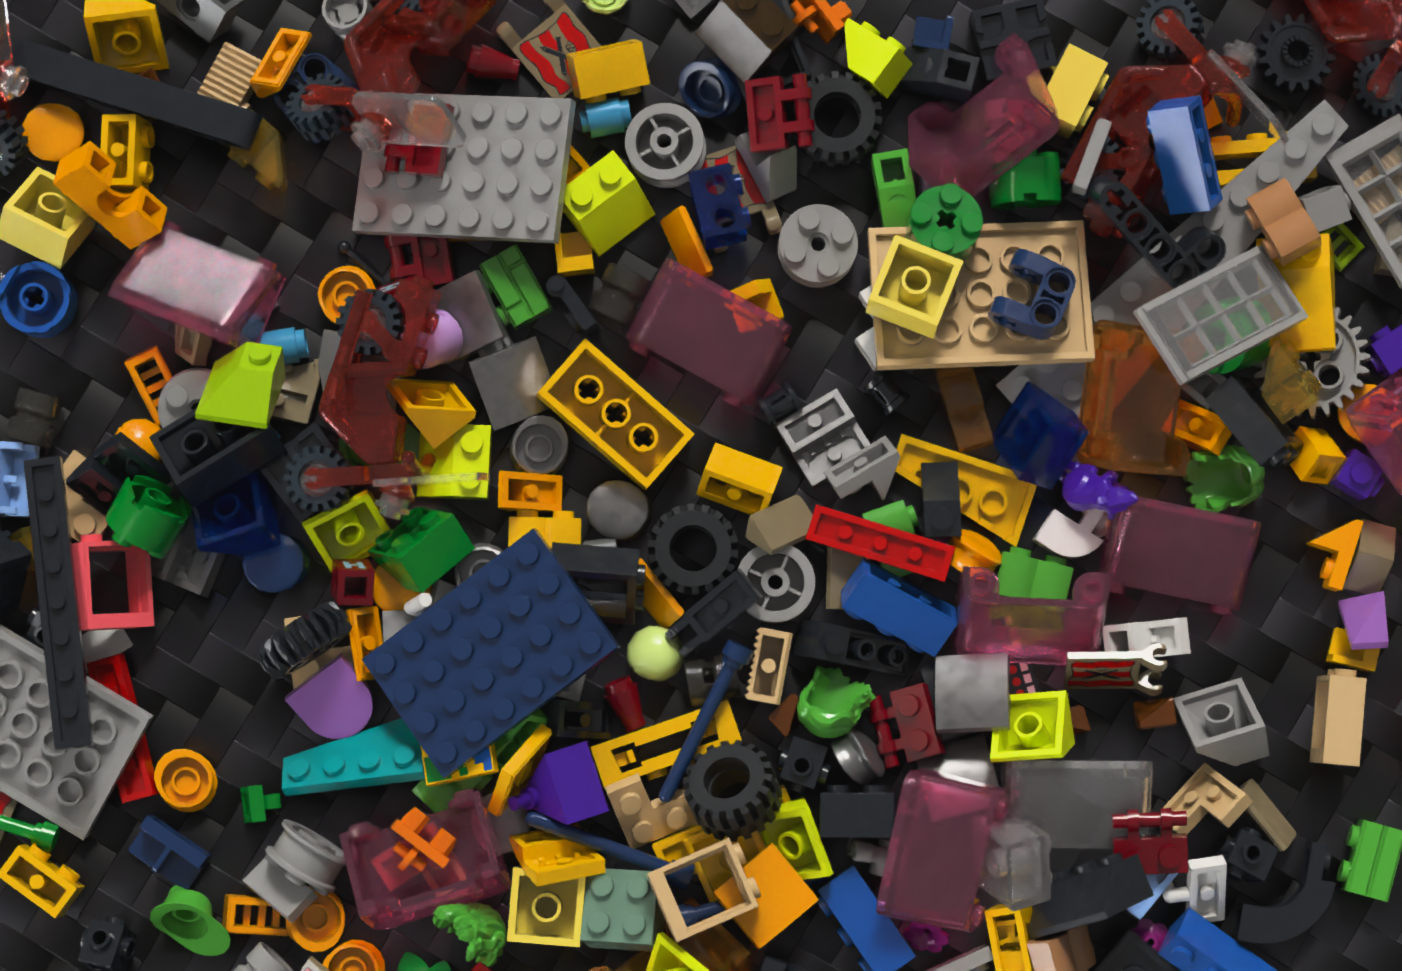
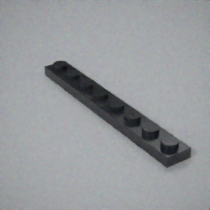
M61 456L24 460L55 750L59 751L94 746L63 461Z

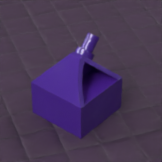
M589 740L544 754L526 788L508 799L510 809L513 811L522 808L527 810L534 809L566 825L610 811L611 808L590 748Z

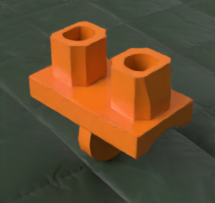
M793 0V3L789 6L796 15L792 21L798 28L804 25L810 34L817 32L825 44L835 39L845 26L846 20L850 19L853 15L847 4L842 1L831 7L826 0Z
M416 807L407 812L401 820L397 818L390 826L391 829L413 845L409 849L398 841L392 850L403 858L397 867L404 871L411 864L421 872L427 865V862L417 855L421 851L444 869L450 861L447 856L452 851L457 839L442 827L430 842L419 836V832L430 818Z

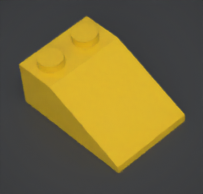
M1329 233L1320 234L1322 243L1320 247L1282 266L1277 258L1272 260L1309 317L1300 324L1270 339L1269 346H1272L1269 355L1336 350L1334 249ZM1266 238L1256 239V246L1261 245L1262 241ZM1257 275L1258 291L1265 288V285ZM1270 293L1259 299V302L1268 311L1272 322L1284 317V314Z

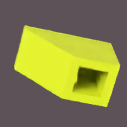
M848 18L844 23L848 68L859 80L860 78L864 79L867 82V87L873 88L875 92L888 98L913 65L904 54L906 48L891 36L887 40L881 38V33L871 24L863 21L859 25Z

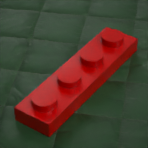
M817 504L805 538L818 544L942 582H946L956 550L955 546Z
M124 653L86 663L90 678L137 705ZM145 733L117 782L122 804L159 794L154 781L155 771Z

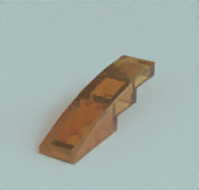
M974 367L934 368L958 452L963 453L994 444V438L984 410V401L975 376Z

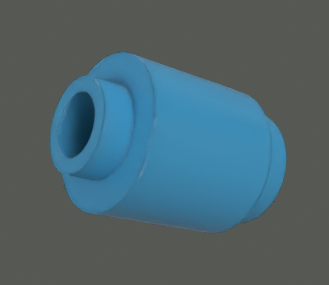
M618 97L608 98L596 103H585L586 110L579 112L583 133L591 132L592 138L625 132V128H628L632 121L628 99L619 100Z
M295 327L261 332V340H255V343L282 346L284 365L299 363L301 358L309 357L307 337L304 329L296 330Z

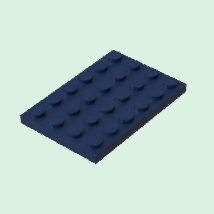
M533 528L365 656L362 661L441 776L449 778L621 647L540 532Z

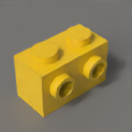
M631 39L566 54L574 96L581 100L585 99L587 104L604 101L607 99L606 94L617 91L620 92V96L641 92L640 86L650 84L642 41Z
M137 114L102 115L100 149L116 162L110 188L119 192H131L141 186L149 191V183L153 180L154 171L153 165L150 162V150L155 144V132L152 123Z
M715 442L696 495L752 515L769 506L783 467Z
M35 843L31 846L28 844L18 845L0 869V878L52 917L64 916L85 887L78 882L80 875L64 864L59 868L48 860L51 854L42 851Z

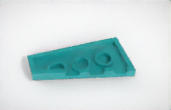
M400 718L356 733L353 736L338 739L283 758L281 789L285 796L424 780L425 773L421 746L404 720Z

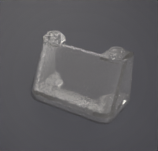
M1015 760L1001 762V795L1004 804H1001V847L1010 848V855H1032V848L1112 849V836H1127V828H1112V814H1124L1126 810L1138 809L1139 813L1151 812L1153 761ZM1140 827L1139 835H1149L1150 827Z

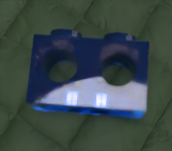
M730 163L688 172V185L705 251L747 241V228L752 227L748 207L741 208L738 196L743 195L744 192L739 173L732 174ZM713 185H721L726 189L718 195L708 192V189ZM723 217L734 221L733 225L727 228L718 226L716 222Z

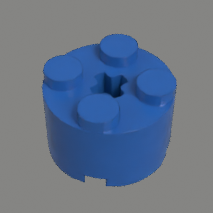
M34 261L18 265L9 270L0 283L1 313L11 326L26 335L36 338L55 337L71 324L76 315L78 293L73 283L65 274L48 263ZM34 295L44 298L41 305L35 304L32 301Z

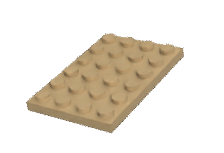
M1084 221L983 224L972 254L962 264L960 274L934 339L873 316L876 370L1093 362L1095 359ZM906 227L868 228L867 239L871 292L894 236L898 235L906 238ZM1017 249L1029 250L1067 267L1075 275L1076 284L1056 332L1048 339L1040 340L1018 333L995 323L988 317V312L995 297H1007L1031 307L1038 291L1039 285L1022 279L1009 270L1008 266ZM1054 281L1049 283V287L1055 292L1061 293L1066 291L1060 282ZM1037 313L1035 315V318L1041 324L1052 323L1050 316L1045 313Z

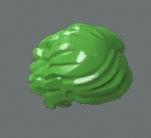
M1233 444L1227 445L1219 456L1203 450L1192 452V459L1183 462L1182 471L1185 474L1183 480L1193 483L1185 487L1186 491L1191 493L1189 502L1194 504V508L1202 511L1203 515L1207 517H1213L1219 512L1226 510L1229 506L1242 508L1255 501L1263 493L1265 467L1259 466L1243 447Z
M817 665L812 680L800 693L799 702L797 703L798 720L815 736L821 738L844 736L858 723L862 711L870 707L869 703L876 699L875 694L872 693L871 686L858 681L850 684L851 678L843 676L839 667L834 670L832 667L826 669Z
M479 902L439 905L434 910L432 921L439 929L449 926L447 933H456L459 940L469 942L465 957L466 961L470 962L476 958V963L482 962L486 967H492L497 962L498 957L502 956L503 948L506 947L507 941L506 926L500 914L490 905H484Z

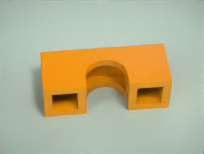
M89 141L60 159L53 184L90 217L107 229L113 237L132 250L161 233L168 207L143 186L131 192H119L110 188L116 162L93 142Z

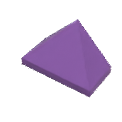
M1384 591L1338 601L1339 612L1352 650L1388 648L1389 640Z

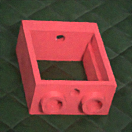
M102 534L81 535V542L72 543L81 631L138 629L155 626L150 554L146 550L134 545L124 547L115 541H103ZM125 552L129 613L93 614L89 553Z

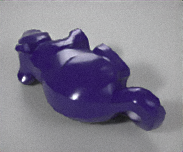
M1067 459L1061 460L1057 466V475L1063 485L1062 495L1066 503L1075 511L1104 510L1108 514L1107 518L1113 520L1116 513L1125 511L1129 506L1138 502L1139 498L1133 491L1117 483L1116 480L1119 475L1116 472L1109 470L1100 477L1096 475L1099 469L1094 465L1080 464L1077 461L1073 462ZM1066 469H1070L1072 471L1068 474Z

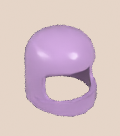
M445 310L430 311L423 317L412 319L404 325L407 329L405 334H401L400 338L403 340L399 344V350L409 365L419 369L433 368L451 362L462 351V330L458 322Z

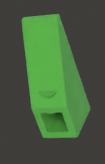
M908 148L872 154L870 164L882 227H907L911 208L916 200Z

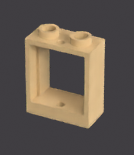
M1334 668L1328 669L1327 675L1317 676L1310 762L1360 766L1367 678L1356 677L1357 670Z
M727 838L646 874L675 942H679L759 906L756 899L761 897V893L753 876L747 878L741 865L747 862L738 842L732 844L730 838ZM722 851L744 902L687 927L665 876Z

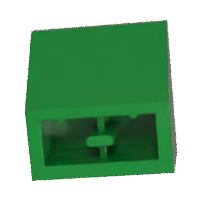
M416 507L402 517L403 522L397 527L380 534L375 540L376 544L367 552L405 589L423 593L474 550L475 547L452 513Z

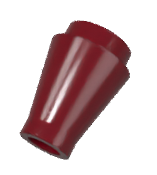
M481 44V46L472 45L466 73L474 74V78L510 79L516 81L520 60L484 44Z
M630 675L613 680L603 686L606 692L603 697L624 725L626 732L636 730L646 724L637 682H633Z

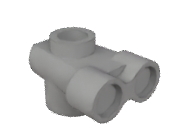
M849 838L847 843V855L852 856L854 861L870 863L868 872L877 876L897 878L899 866L905 867L908 859V851L904 847H900V840L894 838H879L878 842L868 841L867 838Z

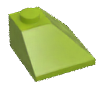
M246 342L214 362L196 409L195 419L267 429L286 378L283 347Z

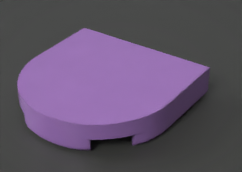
M342 653L285 697V701L311 730L331 739L347 738L361 731L368 723L373 709V697L367 681L357 682L354 666Z

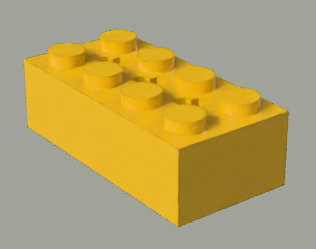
M586 338L536 394L538 399L643 490H646L694 435L688 427ZM589 383L593 384L596 388L593 391L596 394V398L587 397L583 399L579 395L582 391L578 388L579 384L584 386L589 385ZM609 407L611 410H614L616 407H619L623 411L620 415L623 418L622 423L619 421L609 422L606 418L609 415L606 413V408ZM645 430L650 435L647 440L651 443L649 447L644 444L638 447L634 443L636 438L633 436V433L636 431L640 434Z

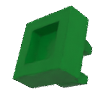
M262 785L240 787L244 823L266 821L265 810L281 808L280 793L263 795Z

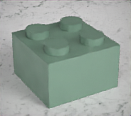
M606 869V873L588 876L586 879L580 940L590 948L652 952L657 934L663 932L664 915L646 876L647 873L652 871Z

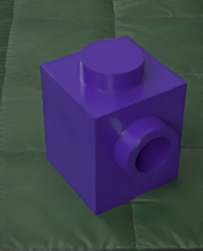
M1402 324L1392 331L1387 325L1369 337L1373 343L1364 349L1371 356V360L1367 364L1376 375L1380 373L1383 378L1392 375L1402 368Z
M1356 449L1346 452V460L1329 483L1357 501L1367 499L1369 495L1375 497L1385 481L1381 475L1386 467Z

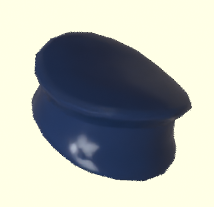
M708 58L687 64L681 71L678 81L681 97L687 107L698 117L708 119L724 118L736 112L740 105L742 94L734 73L720 59Z
M269 534L258 538L250 544L244 554L242 565L246 578L255 588L268 593L281 592L297 586L306 578L310 569L311 556L307 547L299 539L284 534Z

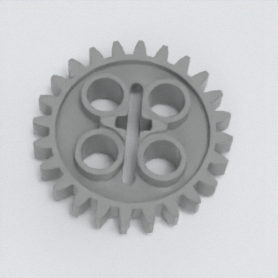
M1339 307L1335 308L1336 335L1339 337L1336 350L1314 352L1317 359H1320V361L1314 362L1315 391H1309V368L1306 362L1302 361L1308 359L1309 352L1269 355L1262 363L1255 365V367L1262 368L1261 371L1254 375L1256 381H1267L1260 388L1262 394L1273 391L1269 401L1274 405L1283 400L1282 412L1286 413L1294 406L1297 418H1300L1304 410L1307 409L1311 418L1315 419L1317 409H1323L1326 416L1329 417L1331 405L1335 404L1342 411L1344 410L1342 403L1344 397L1352 401L1356 400L1351 391L1353 387L1364 389L1365 386L1358 377L1370 374L1369 369L1361 366V363L1370 361L1371 356L1360 351L1369 346L1367 340H1356L1362 334V328L1360 326L1353 329L1349 328L1353 322L1351 315L1340 320L1341 309ZM1328 369H1335L1340 373L1338 382L1330 386L1321 383L1322 373ZM1294 370L1303 374V381L1300 385L1288 387L1284 384V378L1287 373Z

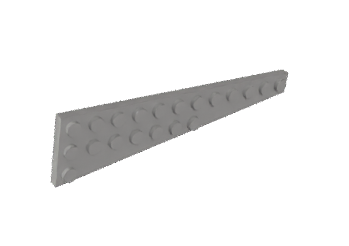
M1324 99L1221 189L1223 199L1212 210L1194 212L1171 232L1170 236L1178 242L1193 228L1205 227L1221 237L1226 244L1225 257L1217 266L1244 253L1261 233L1260 229L1254 231L1244 215V211L1248 210L1246 198L1283 178H1286L1295 192L1349 126ZM1210 239L1202 242L1199 254L1206 252L1210 248ZM1162 242L1156 245L1150 253L1158 251ZM1143 258L1091 302L1095 359L1093 362L1018 365L996 385L1061 460L1067 459L1072 461L1160 355L1133 312L1135 309L1174 288L1160 279ZM1184 264L1175 267L1172 279L1179 277L1183 273ZM1219 282L1208 287L1211 292L1219 284ZM1199 291L1183 301L1193 315L1205 301L1206 297L1202 291ZM1177 304L1158 313L1172 336L1177 334L1187 322Z

